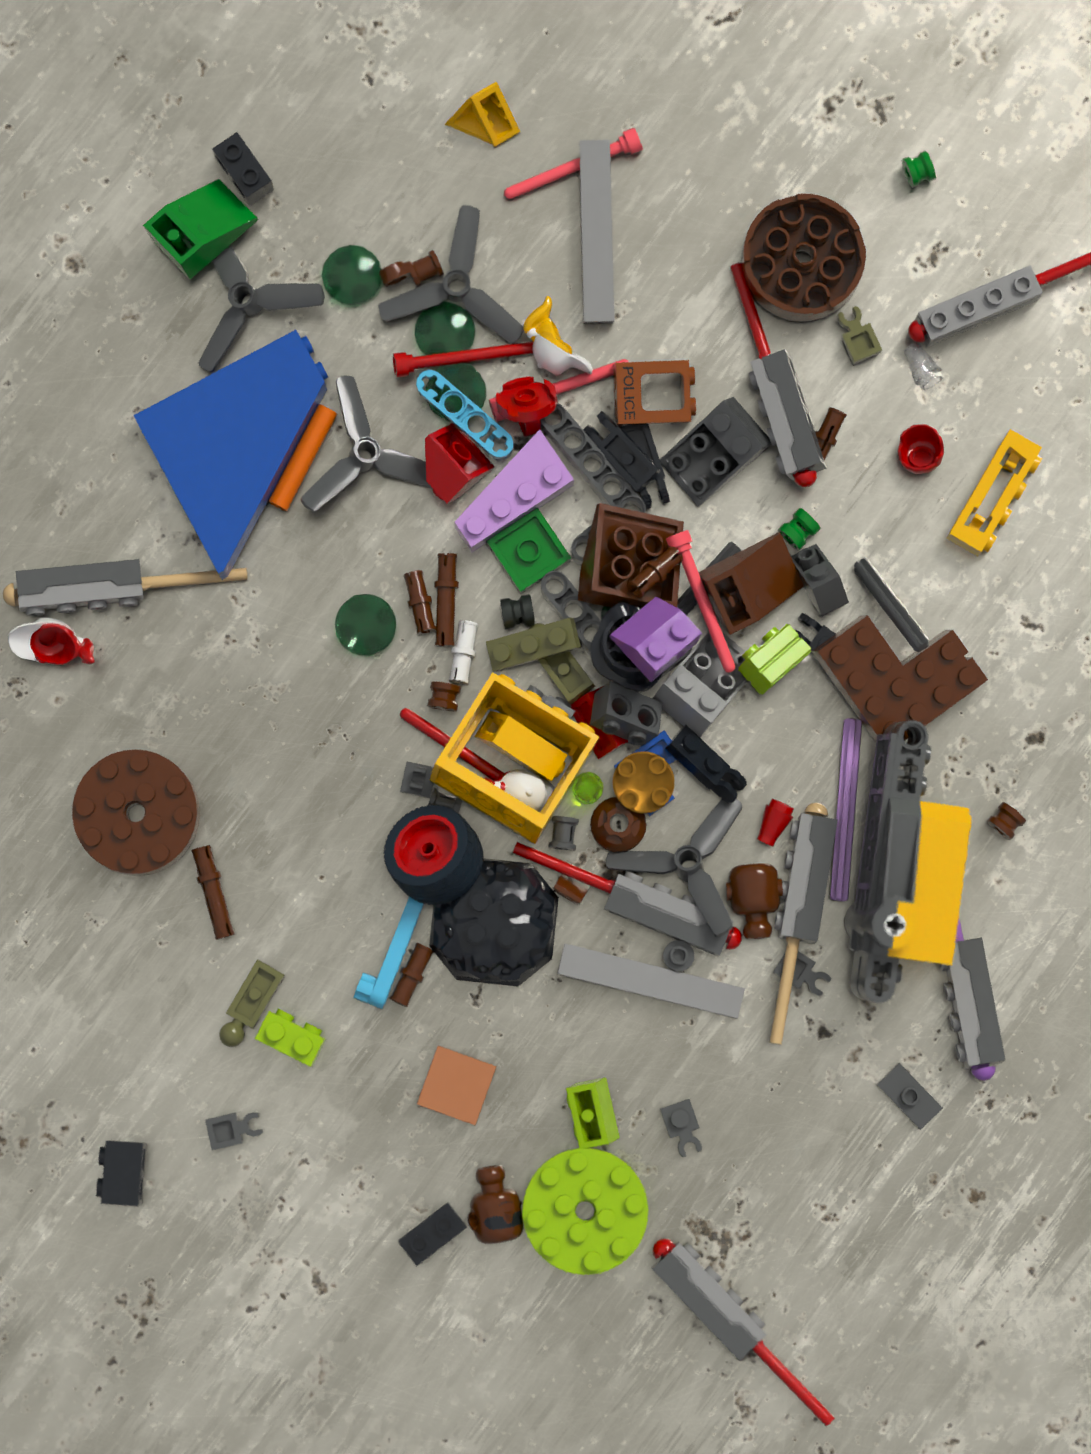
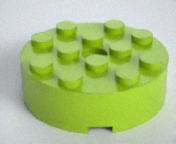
M574 1148L549 1158L534 1173L528 1183L523 1199V1222L532 1246L548 1263L560 1270L573 1274H599L617 1267L636 1250L646 1230L648 1202L640 1179L623 1160L609 1152L595 1148ZM589 1202L593 1205L594 1213L589 1219L583 1220L576 1215V1207L579 1203Z

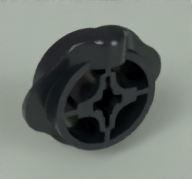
M625 602L617 603L606 612L601 620L600 627L591 643V660L597 672L606 679L617 682L625 688L645 692L659 681L662 674L650 682L616 644H614V648L609 650L607 648V640L610 634L641 609ZM617 661H627L632 668L623 666Z

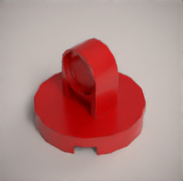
M521 377L508 381L502 385L503 391L497 392L495 395L498 413L505 419L519 422L524 437L534 435L539 429L541 430L540 419L550 415L558 403L555 386L545 379L544 384L534 382V377Z

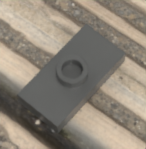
M900 1063L876 1084L919 1130L943 1109Z

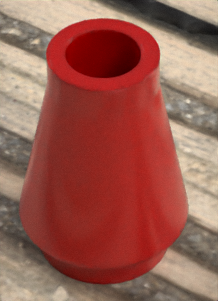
M772 798L769 805L766 804L757 839L770 846H774L776 840L794 818L792 816L794 808Z

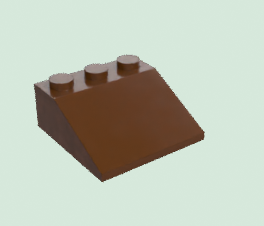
M598 503L580 569L578 601L612 607L617 603L625 602L642 609L652 599L658 597L677 607L681 563L666 574V579L662 583L655 584L642 598L633 596L631 593L637 588L634 587L629 591L627 583L644 570L645 564L651 560L655 561L668 548L666 538L683 532L684 522Z

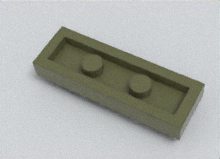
M566 618L486 641L492 670L495 672L581 648L574 618Z

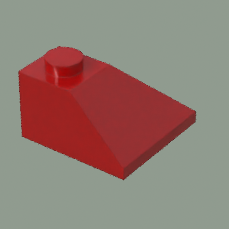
M453 423L429 434L425 438L426 481L432 487L433 493L439 499L444 500L446 504L461 497L495 468L471 439Z

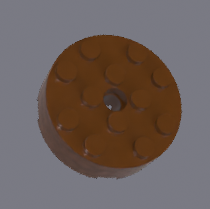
M796 194V196L778 199L766 206L750 225L741 256L743 275L754 299L767 311L780 318L801 322L827 317L844 306L855 292L866 262V247L859 230L860 227L853 216L835 201L815 194ZM806 252L811 256L812 260L800 263L796 253Z
M125 750L101 759L87 771L75 792L72 819L81 845L94 860L120 874L145 876L171 867L185 855L198 831L200 807L191 781L172 761L162 755L146 750ZM135 805L143 806L145 809L144 818L138 822H133L129 818V812Z

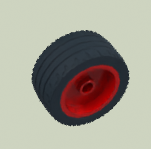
M426 805L410 811L396 822L385 841L384 861L392 879L403 892L423 904L441 905L456 900L474 885L482 870L484 860L483 848L476 832L460 814L445 806Z

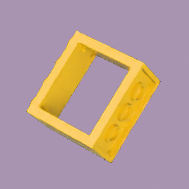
M492 672L435 762L429 780L536 844L592 753L599 736L594 734V729L582 722L578 724L569 719L568 714L561 708L556 706L551 708L541 702V697L529 690L525 692L516 687L515 682L508 676L503 674L498 676ZM488 709H496L500 713L510 716L571 756L572 761L540 813L456 762Z

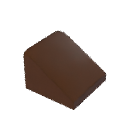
M562 874L553 890L575 905H580L590 886Z

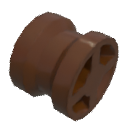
M431 682L432 697L428 700L427 707L456 712L458 708L456 696L460 694L461 686L445 682Z
M1002 802L998 807L999 812L995 816H990L987 823L1000 835L1011 840L1015 836L1016 828L1023 826L1026 819L1013 807Z

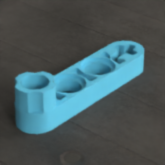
M435 370L423 371L418 376L416 386L420 395L484 449L494 460L507 459L511 455L514 443L511 435L446 378ZM435 377L437 379V388L443 391L446 386L450 390L442 395L438 403L434 400L438 397L434 390L429 389L427 392L423 390L425 387L423 379L431 380ZM450 396H457L462 401V408L456 413H450L444 406L446 399ZM473 416L482 417L486 423L484 430L479 433L470 431L468 428L469 419ZM493 426L496 430L492 432V435L484 443L480 439L487 435L490 427ZM503 438L506 440L505 446L507 450L499 449L497 452L493 450V441L495 439L500 440Z
M409 896L378 978L363 972L353 997L354 999L383 1009L424 906L423 903Z

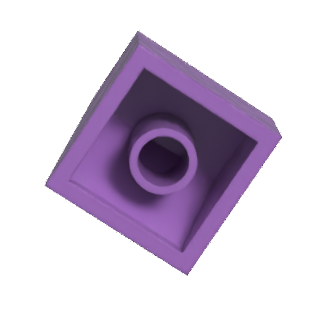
M655 597L610 634L609 637L648 680L652 682L694 647L702 632L681 609Z

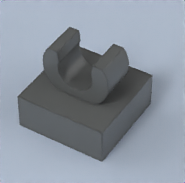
M407 761L400 792L430 799L434 783L429 779L433 767Z

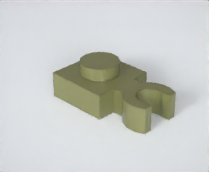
M858 306L852 308L855 315L854 320H846L842 312L837 317L839 324L848 330L847 333L842 334L841 338L853 365L882 352L871 324L861 325L862 313Z

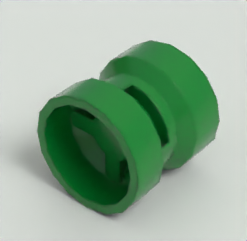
M798 508L793 513V519L789 523H783L778 528V532L781 533L785 541L798 551L806 544V539L809 536H814L821 529L814 518L802 508Z

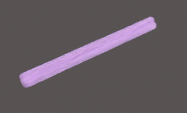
M847 718L843 723L836 811L838 822L834 840L830 899L841 902L847 901L849 895L862 721L855 718Z

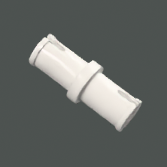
M459 620L456 645L451 650V654L454 657L449 682L462 684L463 682L464 685H467L469 682L471 660L475 658L476 654L473 648L478 623L467 620L464 623L463 620Z

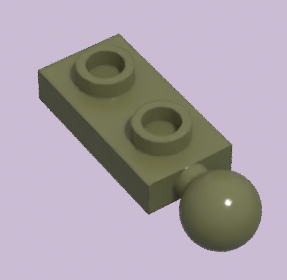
M536 623L535 625H532L529 629L539 627L545 624ZM570 651L538 660L570 704H573L595 687Z
M257 959L226 1014L234 1019L232 1022L223 1025L220 1029L219 1037L225 1046L235 1047L243 1041L244 1025L254 1029L283 980L284 974Z

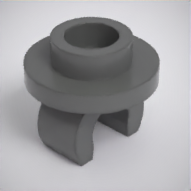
M675 940L664 949L663 959L671 970L684 971L692 965L694 951L687 942Z

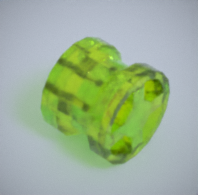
M583 772L578 775L572 787L575 799L586 805L598 801L603 792L601 778L592 772Z

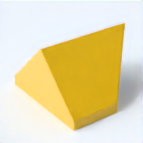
M497 82L469 97L445 123L447 126L488 142L494 147L520 132Z

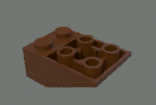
M780 532L699 572L719 623L730 635L759 621L804 587Z

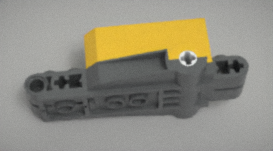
M915 720L895 722L885 729L884 734H877L855 900L847 910L844 918L845 929L850 936L849 948H851V951H855L851 975V990L856 997L876 1003H884L893 996L896 983L900 982L902 976V965L898 964L899 958L952 965L955 952L956 932L972 817L969 813V808L920 801L921 795L924 796L927 788V778L923 777L925 764H928L930 761L931 746H928V731L921 722ZM904 731L908 734L907 743L903 739ZM871 983H875L874 989L871 988Z

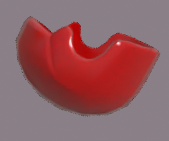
M926 424L912 425L900 435L898 458L907 471L914 474L931 473L941 464L944 456V444L935 428Z

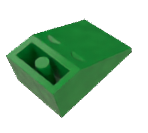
M217 179L165 205L143 226L152 241L191 279L255 224L258 218L220 179Z

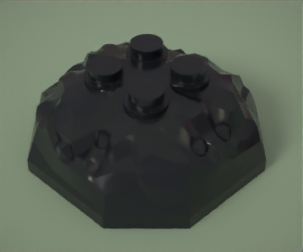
M484 858L478 879L466 893L456 900H452V902L433 905L429 947L456 980L518 987L552 960L559 897L531 863Z

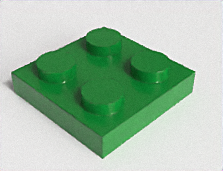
M538 507L486 541L520 593L542 580L546 573L557 570L572 559Z

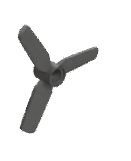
M470 205L460 207L448 260L451 270L445 274L443 283L431 282L378 305L379 313L384 321H390L438 306L447 298L452 302H463L466 310L509 343L514 344L520 339L524 332L523 326L483 290L470 286L468 273L474 263L480 217L479 209ZM453 280H461L465 283V288L460 292H454L449 289L448 285Z
M230 244L212 261L223 284L230 288L228 300L232 307L224 313L198 364L207 371L213 372L243 326L246 315H256L263 308L270 311L321 306L325 299L323 287L320 284L284 283L265 284L256 289L248 283V273ZM250 293L249 300L242 304L243 297Z
M353 376L338 377L336 386L346 432L354 446L347 458L339 460L302 496L301 502L304 507L313 512L317 511L355 480L359 472H366L373 466L384 475L432 488L426 481V461L393 449L381 450L379 443L374 438L369 437L370 427L355 378ZM358 450H367L371 455V459L361 458Z
M737 798L732 803H727L721 799L693 834L690 845L678 848L675 854L667 851L609 852L606 857L607 869L656 874L677 871L678 877L682 881L688 882V890L714 935L717 937L725 935L732 929L733 923L711 876L704 872L702 859L714 853L742 810V804ZM687 860L696 861V864L692 867L686 868L682 866Z

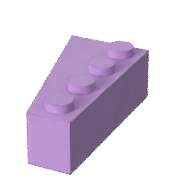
M540 429L454 522L456 530L471 552L486 544L487 540L537 507L538 509L574 485L573 477Z

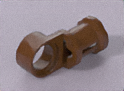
M434 250L429 251L428 256L417 261L395 262L378 272L385 287L410 277L415 286L418 287L421 285V281L435 275H444Z

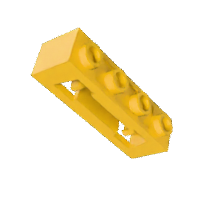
M1010 429L946 539L977 557L983 550L989 552L997 538L992 533L998 524L1004 526L1012 510L1007 507L1013 498L1019 500L1027 484L1022 481L1028 472L1034 474L1042 458L1038 454L1042 447ZM1007 452L1009 457L1002 466L1000 462ZM1018 462L1021 463L1022 466L1018 473H1014L1009 479L987 519L976 513L969 526L964 525L971 512L975 513L980 507L1000 470L1003 468L1012 473ZM984 521H988L989 523L984 532L979 531Z

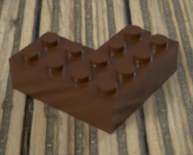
M868 615L859 616L811 651L875 742L877 741V734H884L885 729L895 722L915 720L926 726L988 680L973 657H964L968 650L954 630H944L928 642L929 646L920 652L915 651L900 662ZM906 731L903 734L904 741L908 739Z

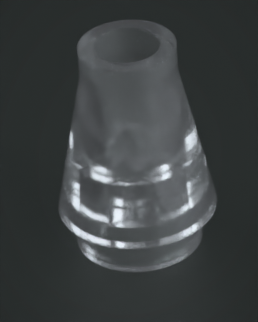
M919 342L908 346L904 350L915 385H919L922 390H926L935 386L943 379L941 375L942 369L922 348Z

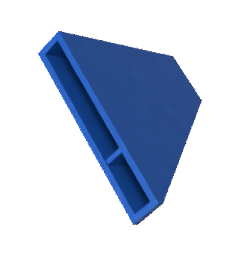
M297 330L284 335L133 415L222 580L228 577L318 404H320L327 391L324 380L329 377L321 362L314 363L310 355L314 352V349L307 336L301 338Z

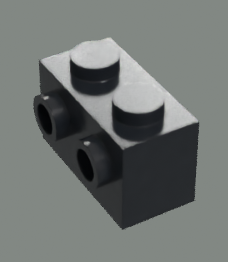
M107 1140L105 1147L100 1146L99 1165H103L104 1168L103 1178L97 1179L96 1197H101V1204L142 1206L146 1143Z

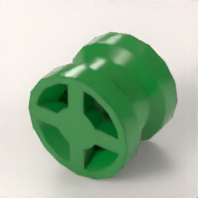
M927 151L920 152L918 157L915 158L906 157L902 159L905 176L912 188L918 186L923 180L932 181L936 179L934 165Z

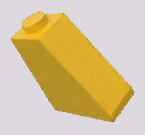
M490 711L474 736L541 778L552 781L565 768L566 763L564 760L568 756L566 753L508 715Z

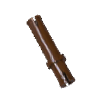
M438 553V581L434 582V587L437 588L435 646L445 647V645L448 647L454 646L455 589L459 588V582L456 581L457 554L447 553V555L445 553Z
M207 845L191 850L199 876L197 877L198 884L201 883L215 939L218 940L235 935L219 880L221 874L220 871L217 872L211 846Z

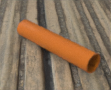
M318 404L268 500L270 504L283 511L288 510L337 416L336 412Z

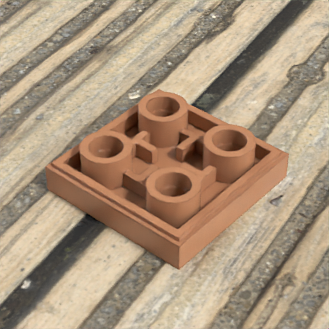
M437 1046L417 1105L476 1125L497 1066Z

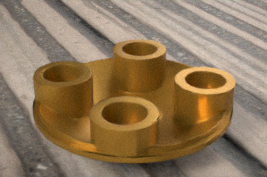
M641 751L628 755L618 764L613 775V790L618 801L633 812L651 813L659 810L669 801L674 791L675 779L670 765L664 758L652 752Z

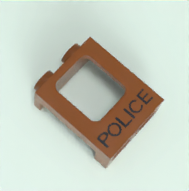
M689 360L621 362L613 364L616 425L691 422V416H696L695 397H690V385H695L694 367H689ZM679 373L682 409L644 410L641 399V377L644 374Z

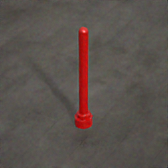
M533 341L413 357L412 354L406 355V352L393 353L394 373L396 378L407 377L409 373H414V369L533 354Z
M404 708L401 710L400 717L445 748L451 739L449 735L410 709ZM464 747L459 755V758L493 781L504 774V772Z

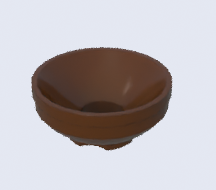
M611 797L601 802L595 808L590 823L591 833L595 841L602 848L610 852L629 851L636 847L643 839L647 825L644 813H637L627 809L618 801L617 797ZM616 814L624 815L628 819L627 829L623 832L612 830L610 827L612 816Z

